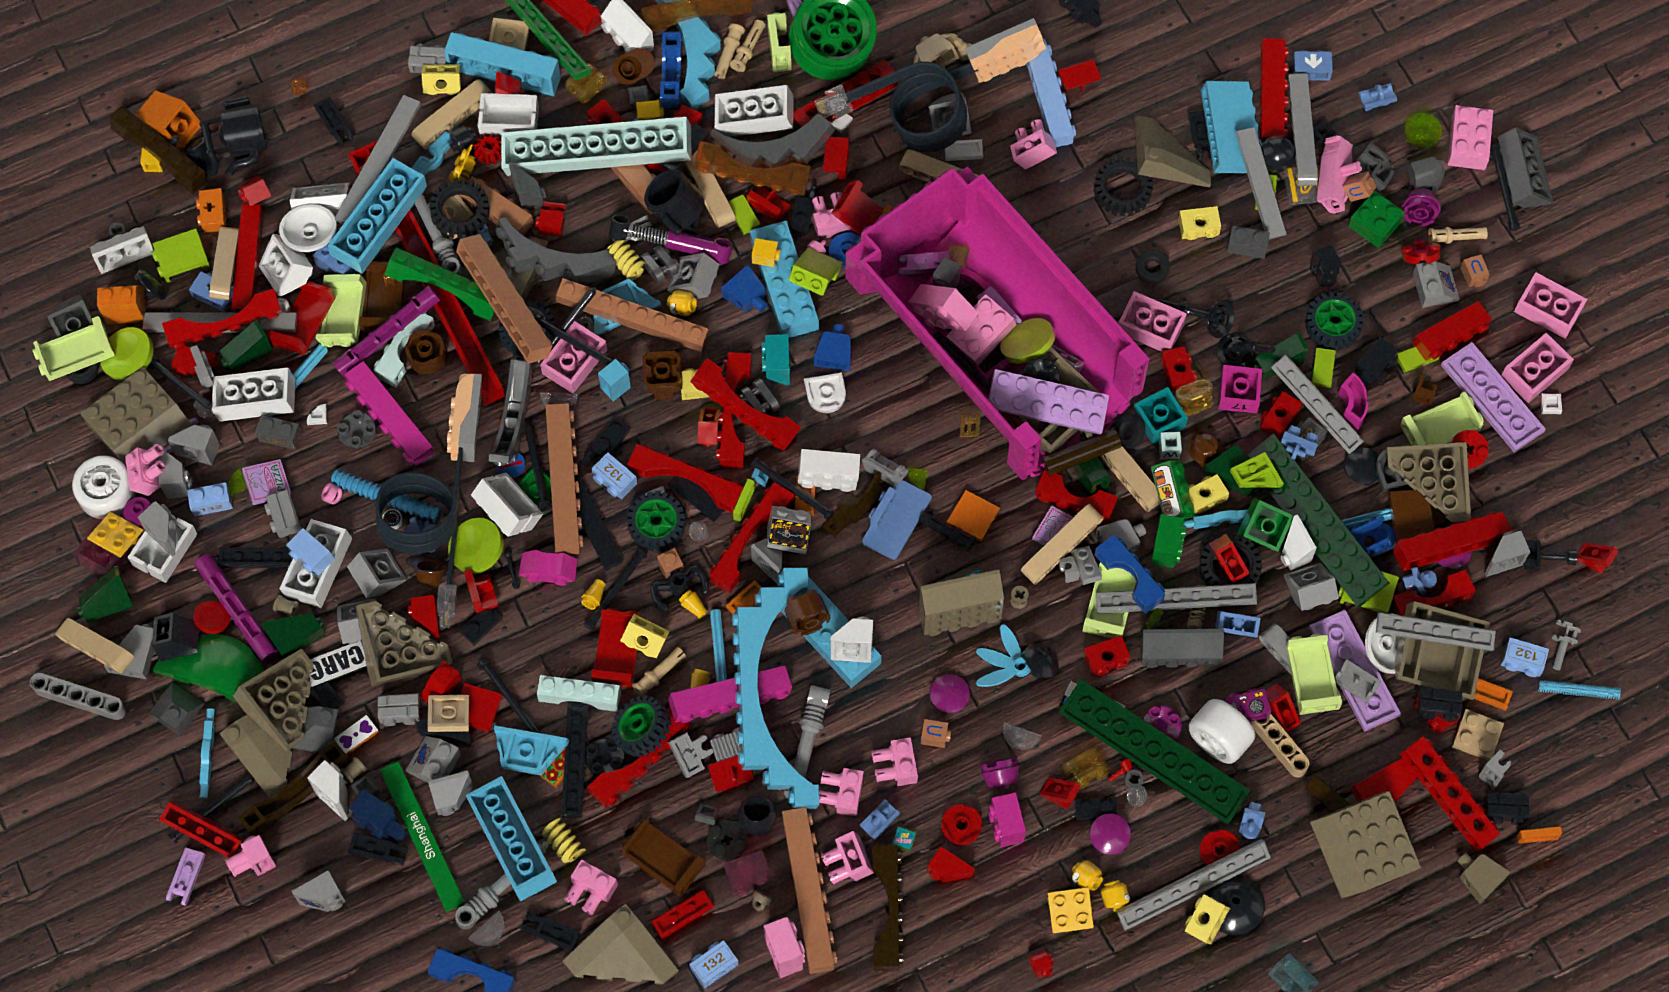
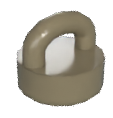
M755 889L751 896L753 898V907L757 911H762L766 905L769 906L773 899L771 895L759 889Z

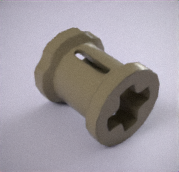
M1016 586L1012 589L1010 603L1014 608L1022 609L1027 605L1028 590L1023 586Z
M279 595L274 602L273 611H280L287 614L288 617H293L298 610L299 602L289 601L283 595Z
M354 757L349 765L340 770L345 778L352 783L357 775L362 771L365 772L367 769L357 757Z

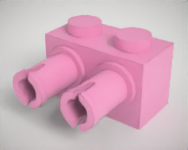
M1040 119L1034 120L1035 124L1033 121L1031 122L1033 134L1029 136L1027 135L1026 128H1019V132L1016 130L1015 135L1018 142L1010 145L1014 161L1025 170L1057 153L1054 139L1044 131L1043 122Z
M837 192V197L836 193L830 196L834 207L842 195L841 192ZM819 196V203L817 197L812 199L816 212L813 214V224L818 240L835 237L842 233L854 232L831 214L833 209H826L824 197Z
M154 444L148 450L137 447L125 456L129 490L149 496L160 488L159 475L166 471V465L162 461H157V458L164 454V449L160 444Z
M911 738L893 740L889 748L871 750L873 763L886 760L893 762V767L875 769L877 782L895 779L897 786L917 783L918 774Z
M844 768L841 774L823 771L821 784L839 786L840 791L832 793L819 790V803L835 805L837 814L857 817L864 771Z
M854 831L835 839L837 848L821 854L826 866L840 859L844 861V866L828 872L833 884L848 877L858 881L874 873L862 840Z
M260 835L250 836L245 839L244 843L240 844L242 852L225 859L234 877L250 868L254 869L259 876L276 867Z
M581 860L571 875L573 885L566 897H564V900L568 903L571 902L572 905H576L584 890L591 893L581 909L593 915L601 900L608 903L618 887L617 879Z

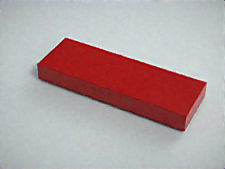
M703 889L653 919L651 923L660 938L664 939L715 907Z

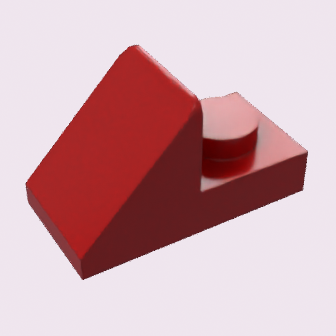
M1584 542L1577 554V561L1602 574L1605 568L1611 565L1619 551L1614 546Z
M1049 777L1040 795L1068 809L1081 786L1076 782Z

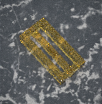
M976 414V418L968 415L966 419H964V415H960L959 437H978L980 414ZM972 423H975V432H971ZM965 424H967V432H964Z

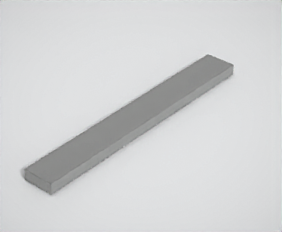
M403 95L335 216L336 222L345 223L386 168L420 108V101Z
M145 313L143 331L164 332L162 323L180 317L199 323H212L225 320L237 313ZM297 313L278 314L279 317L276 319L268 320L266 318L260 320L259 323L265 333H268L269 330L278 333H296L298 316ZM249 324L241 326L242 329L230 332V330H227L223 333H241Z
M1256 583L1167 588L1164 592V600L1150 611L1257 604ZM1135 590L1096 593L1097 614L1142 610L1133 600Z
M1260 839L1117 910L1116 913L1123 929L1127 930L1270 859L1266 844L1263 839Z

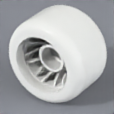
M96 456L86 460L78 467L73 477L72 489L76 500L88 515L97 519H104L110 511L118 516L122 515L126 503L135 498L136 492L129 490L126 465L119 459L111 456Z
M1219 699L1209 700L1189 723V732L1195 742L1210 756L1226 764L1236 762L1255 739L1254 728L1247 718L1232 705Z

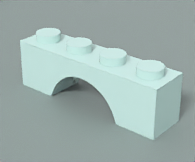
M421 314L408 324L403 331L393 336L391 344H387L381 360H377L374 365L377 379L394 387L398 386L406 373L404 364L400 361L402 350L414 332L424 329L430 330V332L435 327L433 317Z
M540 675L537 697L539 702L559 704L565 701H575L592 705L600 710L618 712L621 690L620 685Z

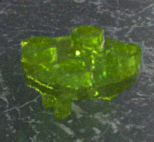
M1415 114L1408 119L1405 125L1406 140L1408 143L1418 147L1432 148L1441 138L1442 126L1439 120L1432 114Z

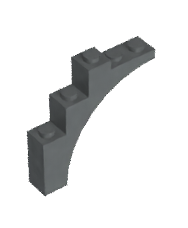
M817 113L806 125L796 132L767 142L740 141L725 136L715 129L710 132V137L712 139L711 143L716 148L720 149L722 147L726 150L725 154L733 159L734 170L741 176L745 174L750 178L762 163L769 169L774 168L779 171L790 156L800 163L802 161L807 165L835 129L832 123Z
M505 217L498 219L496 234L499 239H502L508 252L506 263L515 274L535 268L537 274L541 275L544 281L564 275L565 279L581 285L614 276L616 262L608 250L576 254L548 249L524 237L513 228Z
M514 355L511 359L503 415L496 441L489 453V461L494 462L495 465L503 466L512 463V461L515 462L518 458L520 434L524 430L526 406L530 402L533 363L528 364L523 356Z

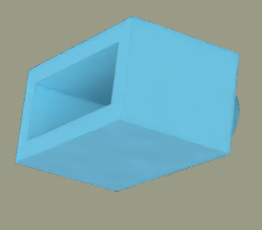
M617 359L598 372L600 388L612 401H615L631 388L629 369L623 362L620 364Z

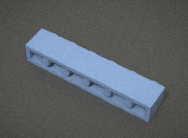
M1043 39L1046 50L1042 51L1035 59L1027 62V69L1046 133L1053 137L1055 147L1073 144V138L1076 136L1075 126L1070 123L1071 113L1065 106L1066 96L1060 90L1062 87L1061 79L1056 76L1057 67L1055 61L1051 60V46L1047 45L1046 40Z

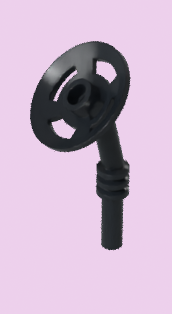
M1158 298V302L1187 313V316L1192 315L1206 319L1207 330L1214 338L1226 336L1233 326L1235 313L1232 304L1228 301H1217L1210 308L1209 312L1191 308V305L1177 304ZM1218 305H1224L1226 308L1218 307ZM1225 315H1228L1227 323L1224 327L1222 324L1225 322Z
M1231 334L1224 337L1217 348L1218 358L1223 365L1249 367L1253 363L1256 353L1266 352L1273 354L1275 352L1274 346L1261 344L1240 334ZM1231 339L1232 342L1228 345V348L1222 349L1223 345ZM1246 352L1251 353L1249 359L1245 362H1242V358L1246 355ZM1227 355V357H1228L1230 360L1236 361V362H1235V363L1229 362L1224 356Z

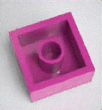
M1223 365L1218 409L1257 413L1260 405L1262 369Z
M1016 793L992 798L991 805L988 806V817L990 823L994 822L993 836L995 842H999L1000 848L1023 843L1026 829Z

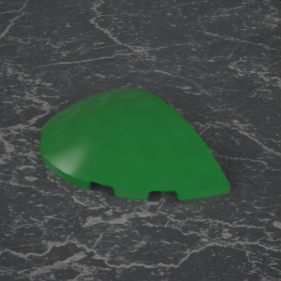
M205 634L200 635L199 653L161 662L158 660L152 671L188 685L191 683L219 693L227 699L237 702L233 695L238 687L265 670L260 659L253 653V650L243 642L227 635Z

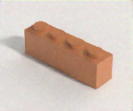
M643 164L610 167L651 216L654 215L644 202L645 191L656 177L653 173L650 174L648 172L647 166Z
M472 176L466 183H469L470 180L474 181V186L479 184L481 190L484 189L488 196L490 208L488 220L498 225V219L505 217L513 228L524 236L534 224L531 212L526 208L522 209L517 206L514 200L503 197L497 189L488 187L482 179H476ZM459 195L467 206L477 211V204L472 198L466 195Z

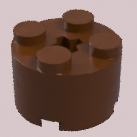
M424 329L414 332L409 337L405 346V352L410 366L418 374H431L445 366L446 350L439 334Z
M809 590L804 595L799 597L793 596L786 601L787 606L784 612L796 635L797 632H800L801 635L817 632L823 628L821 624L825 621L828 623L831 619L821 595L816 590Z

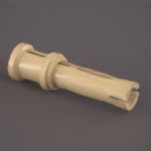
M755 20L743 45L737 49V55L730 62V66L738 72L745 71V65L752 58V50L766 26L763 21Z
M738 24L729 25L728 36L724 39L725 46L714 72L715 76L718 75L717 78L725 79L735 49L740 46L739 41L741 35L745 33V29Z
M1445 227L1444 229L1429 228L1428 230L1429 243L1445 242L1450 244L1455 240L1486 239L1488 236L1486 227L1465 229Z
M676 647L652 671H646L642 679L637 683H633V689L641 697L646 696V693L653 686L659 685V680L686 657L685 653H682L683 651Z

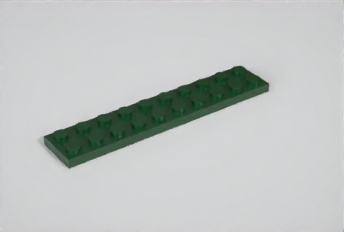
M1273 433L1246 456L1248 459H1251L1266 452L1284 483L1280 488L1266 489L1283 511L1294 516L1298 514L1316 546L1315 553L1359 608L1389 585L1390 582L1298 463L1291 459V454L1286 451L1284 445Z
M1082 679L1079 680L1059 711L1060 714L1228 825L1250 793L1249 789Z

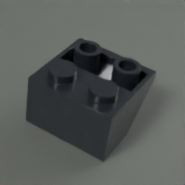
M175 613L154 617L152 646L160 662L199 653L200 629L195 625L194 620Z

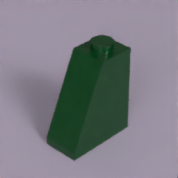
M257 320L220 350L222 356L220 361L225 369H230L232 374L273 351L267 335Z
M1300 332L1275 345V352L1273 354L1263 352L1255 357L1252 367L1262 369L1261 381L1277 375L1271 367L1285 354L1297 366L1304 363L1308 347Z
M1237 444L1212 460L1204 468L1203 472L1205 475H1211L1212 477L1218 474L1225 486L1246 497L1251 494L1257 495L1263 490V488H1239L1232 476L1231 468L1249 460Z
M1097 457L1073 467L1088 497L1094 495L1099 490L1108 493L1111 478Z
M118 566L112 567L79 597L80 605L77 606L80 617H85L87 623L133 607L131 596Z
M312 613L267 621L261 624L264 632L273 642L283 659L301 648L305 649L325 635L323 630L325 627L320 617L315 618Z

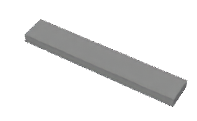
M1255 127L1239 130L1235 134L1264 231L1270 232L1269 240L1283 237L1287 234Z
M1287 354L1271 367L1349 454L1364 442L1363 438Z
M1379 612L1377 613L1375 633L1494 651L1496 631Z

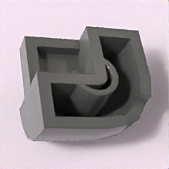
M1372 142L1367 145L1354 161L1360 162L1362 171H1359V173L1367 171L1370 173L1377 186L1375 188L1376 192L1383 190L1393 177L1394 171L1389 163L1390 158Z
M1430 157L1410 163L1408 169L1410 180L1407 186L1409 192L1418 188H1428L1433 193L1441 187L1445 176L1444 160H1436L1435 157Z
M1404 443V444L1397 445V446H1393V447L1409 446V444H1408V443ZM1387 449L1383 450L1376 462V474L1382 491L1390 492L1400 487L1408 486L1400 474L1396 471L1393 472L1388 467Z

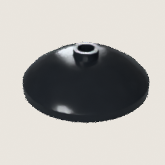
M1236 875L1206 890V896L1230 908L1218 931L1233 936L1243 935L1254 930L1261 922L1265 912L1264 896L1260 888L1249 878ZM1232 899H1238L1239 904H1234ZM1206 913L1205 916H1206L1207 920L1209 921V919H1210L1209 914Z

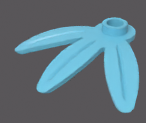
M1005 624L1000 626L1003 644L1010 657L990 649L978 648L976 650V653L986 662L1005 669L979 678L976 681L977 686L989 687L999 685L1011 679L1014 675L1024 677L1031 672L1026 661L1022 658L1021 649L1015 635ZM1021 666H1025L1024 669L1019 670Z

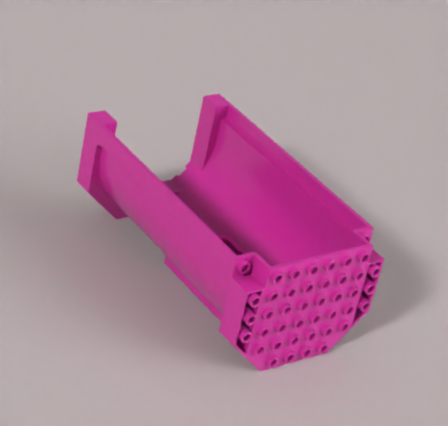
M968 166L958 171L952 168L948 172L944 171L933 183H927L919 193H913L903 204L896 205L888 215H882L874 225H869L863 229L861 242L858 245H852L846 252V279L860 295L878 292L1009 442L1007 464L1021 480H1025L1028 475L1036 477L1042 473L1041 471H1044L1043 457L1047 455L1040 449L1042 438L1027 421L1014 429L988 400L989 391L933 336L935 332H940L947 339L946 336L949 332L940 327L932 328L924 322L925 319L913 311V307L908 301L920 284L932 285L934 272L900 275L898 273L899 268L906 267V262L899 261L900 255L949 251L951 255L950 260L961 265L960 282L974 287L980 294L992 286L1022 322L1034 318H1042L1049 321L1055 331L1053 345L1084 362L1080 374L1101 394L1109 395L1104 429L1108 430L1114 424L1113 420L1117 414H1122L1130 406L1129 401L1131 398L1143 391L1150 358L984 174L977 177ZM1005 358L984 373L979 366L976 367L968 360L990 382H992L995 369L1020 374L1027 364L1011 363ZM1080 430L1056 452L1082 442Z

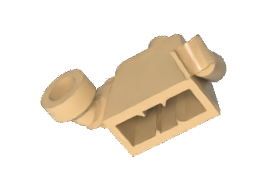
M952 33L934 34L930 38L925 36L921 38L920 44L915 47L917 53L914 56L913 63L925 61L945 67L957 59L966 61L969 60L965 48L972 44L962 41L961 38Z

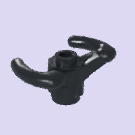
M174 135L170 140V144L175 148L179 141V136ZM204 137L198 138L190 147L180 151L194 163L201 165L208 176L213 177L217 174L219 167L217 157L214 152H209L206 155L205 151L207 150Z
M693 565L685 573L677 572L666 581H655L650 586L651 597L659 609L663 612H668L669 607L660 599L659 591H668L674 596L681 597L689 590V583L694 576H698L702 584V594L707 595L709 593L708 578L699 566Z

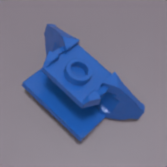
M1383 516L1379 518L1373 517L1362 526L1356 525L1349 529L1369 556L1373 554L1378 555L1384 549L1388 551L1394 545L1393 527L1382 524L1384 521ZM1370 537L1375 541V544L1367 547L1364 545L1363 540Z

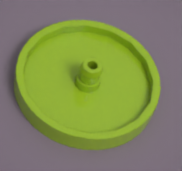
M1034 318L1025 320L1017 324L1002 340L1001 352L1006 360L1011 363L1022 364L1030 362L1049 350L1055 340V331L1050 322L1045 319Z
M128 327L121 329L109 338L115 356L100 362L102 369L107 375L115 380L124 381L140 368L144 367L146 369L153 357V342L139 328Z
M473 518L463 522L457 527L454 565L463 572L471 569L473 574L481 573L491 568L498 561L503 550L504 539L501 530L492 521L485 518ZM450 538L449 545H448V553H449V555H450L451 538Z

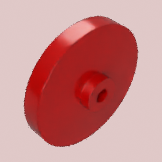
M206 601L196 607L193 620L201 631L217 634L227 628L230 615L222 604L215 601Z

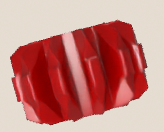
M492 133L489 137L483 134V139L477 138V144H474V154L480 163L486 162V165L489 166L490 162L496 165V160L502 161V141L499 135L494 138Z

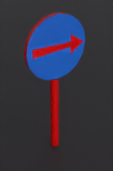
M519 453L515 462L512 461V463L503 466L497 465V470L499 474L507 472L512 479H515L524 472L525 460Z

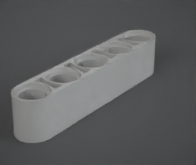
M1274 623L1259 635V640L1291 674L1286 650L1287 642L1291 638Z
M43 673L34 674L30 679V686L39 696L113 720L122 719L126 714V707L115 696ZM40 682H45L43 687L37 688ZM58 688H64L61 693L55 694ZM82 693L81 698L74 700L75 695ZM101 699L98 705H92L95 700ZM119 705L118 710L111 711L113 706Z

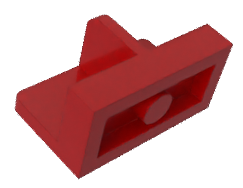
M1094 59L1058 71V77H1060L1061 84H1064L1066 90L1079 87L1081 91H1084L1085 84L1101 79Z
M829 137L826 140L823 171L837 172L839 180H846L850 148L849 138Z
M760 186L756 192L751 190L747 194L749 205L776 223H779L790 209V204L777 197L775 189L769 192Z
M471 569L464 571L475 612L479 613L498 607L490 574L474 578Z
M738 755L708 765L709 774L717 793L754 781L751 770H742V764L738 763Z

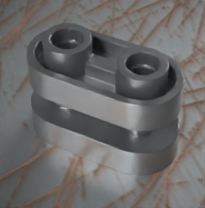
M658 245L653 248L654 255L652 256L648 252L640 256V259L644 261V267L657 284L665 281L664 274L668 273L672 277L679 273L678 269L680 266L675 258L672 259L670 257V252L666 246ZM659 261L663 267L660 268L656 262Z
M760 378L752 382L753 389L750 390L745 386L739 390L740 395L738 397L764 414H766L765 411L767 410L775 413L780 409L777 400ZM759 395L764 404L761 405L755 396Z

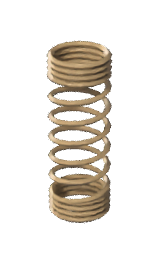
M1191 608L1187 627L1189 629H1202L1203 623L1199 620H1204V618L1192 616L1191 613L1193 612L1198 615H1205V613L1193 611Z

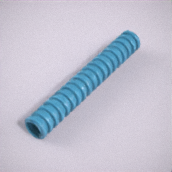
M336 469L331 477L332 484L340 488L342 487L344 490L348 489L349 492L353 491L354 494L364 495L365 498L370 497L371 500L376 499L381 488L378 483L374 484V482H369L367 479L363 480V478H358L356 475L352 476L351 473L346 474L345 471L341 472L340 469ZM407 494L395 497L387 503V506L392 505L395 509L398 508V510H403L405 513L409 512L411 515L415 514L416 517L420 516L421 519L426 518L427 521L431 520L432 523H436L441 515L440 506L430 505L429 502L424 503L423 500L413 499V496L408 497Z

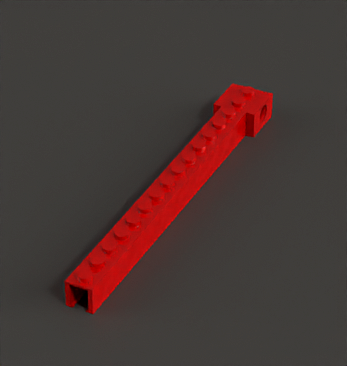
M377 141L348 153L357 177ZM410 209L394 230L403 250L440 266ZM420 281L423 289L429 285L441 299L433 308L467 374H482L481 401L483 405L486 406L505 397L503 387L456 296L438 286Z

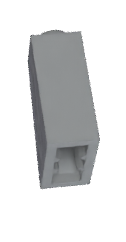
M148 624L134 626L119 646L130 652L135 659L123 674L104 665L108 673L147 679L155 651L152 646L153 626Z

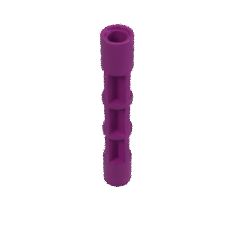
M428 285L414 296L411 302L396 314H392L376 330L371 331L365 339L337 358L333 365L345 377L344 374L363 362L378 348H382L383 344L398 332L403 331L408 324L419 315L427 312L441 299Z
M211 554L201 556L194 563L196 569L211 587L262 663H268L279 654L273 642L255 620L253 614L248 610Z

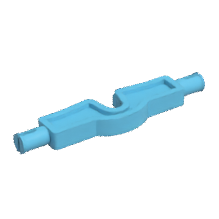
M455 125L449 133L445 131L429 146L428 150L434 156L433 159L420 156L412 169L425 176L429 171L439 167L443 162L444 154L451 148L448 144L450 142L449 135L459 127Z
M1248 509L1239 511L1229 510L1211 515L1197 516L1191 520H1184L1183 525L1187 526V528L1199 529L1217 527L1224 521H1228L1229 524L1242 523Z
M207 709L204 722L200 770L201 787L199 798L208 799V788L211 781V750L214 748L215 709Z

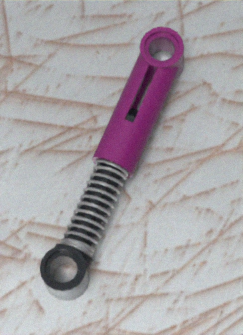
M613 215L611 217L608 236L614 240L622 241L626 240L627 237H634V239L637 237V239L641 238V240L644 239V241L647 240L648 242L650 240L651 243L653 241L661 245L664 243L666 248L690 254L705 253L719 264L729 262L733 245L730 240L725 238L714 240L683 232L676 236L671 230L667 233V231L663 232L660 229L657 231V229L653 230V228L650 229L647 226L644 228L643 225L640 227V225L637 226V224L630 223V219L623 215Z

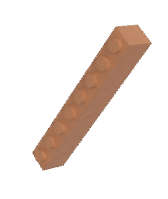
M480 234L461 238L456 250L457 254L527 363L547 359L552 349L550 339L546 337L541 325L535 320L532 311L526 306L523 297L519 295L515 285L506 275V271L497 261V257L489 249L488 243L484 241Z
M563 278L556 294V302L575 308L591 288ZM596 290V295L583 310V312L702 352L708 335V328Z
M569 403L549 404L545 406L555 553L579 554V547H583V537L578 535V529H582L581 517H577V511H580V499H576L575 493H579V483L574 481V475H578L577 463H573V457H576V445L572 446V440L575 439V429L570 426V422H574L573 410H569Z
M806 807L782 811L809 973L834 970V964L837 963L836 951H831L830 944L834 943L832 931H828L827 924L830 923L829 911H824L823 904H826L827 900L825 891L821 892L820 884H823L822 872H818L816 866L820 864L818 852H814L813 845H816L815 832H810V825H813L811 813L807 814Z

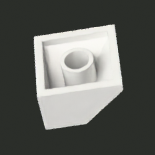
M1298 514L1292 520L1281 553L1282 563L1284 566H1288L1290 571L1310 563L1316 551V546Z

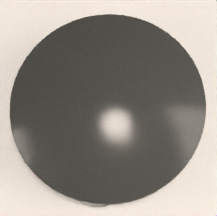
M355 410L343 418L337 427V431L344 445L358 449L367 446L373 441L377 427L370 415L360 410Z

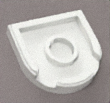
M842 372L804 378L808 402L816 411L832 413L844 404L846 390Z

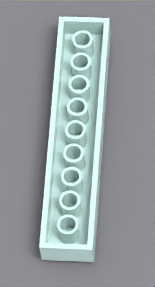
M687 117L502 133V169L507 176H511L509 162H513L527 174L691 160V124Z

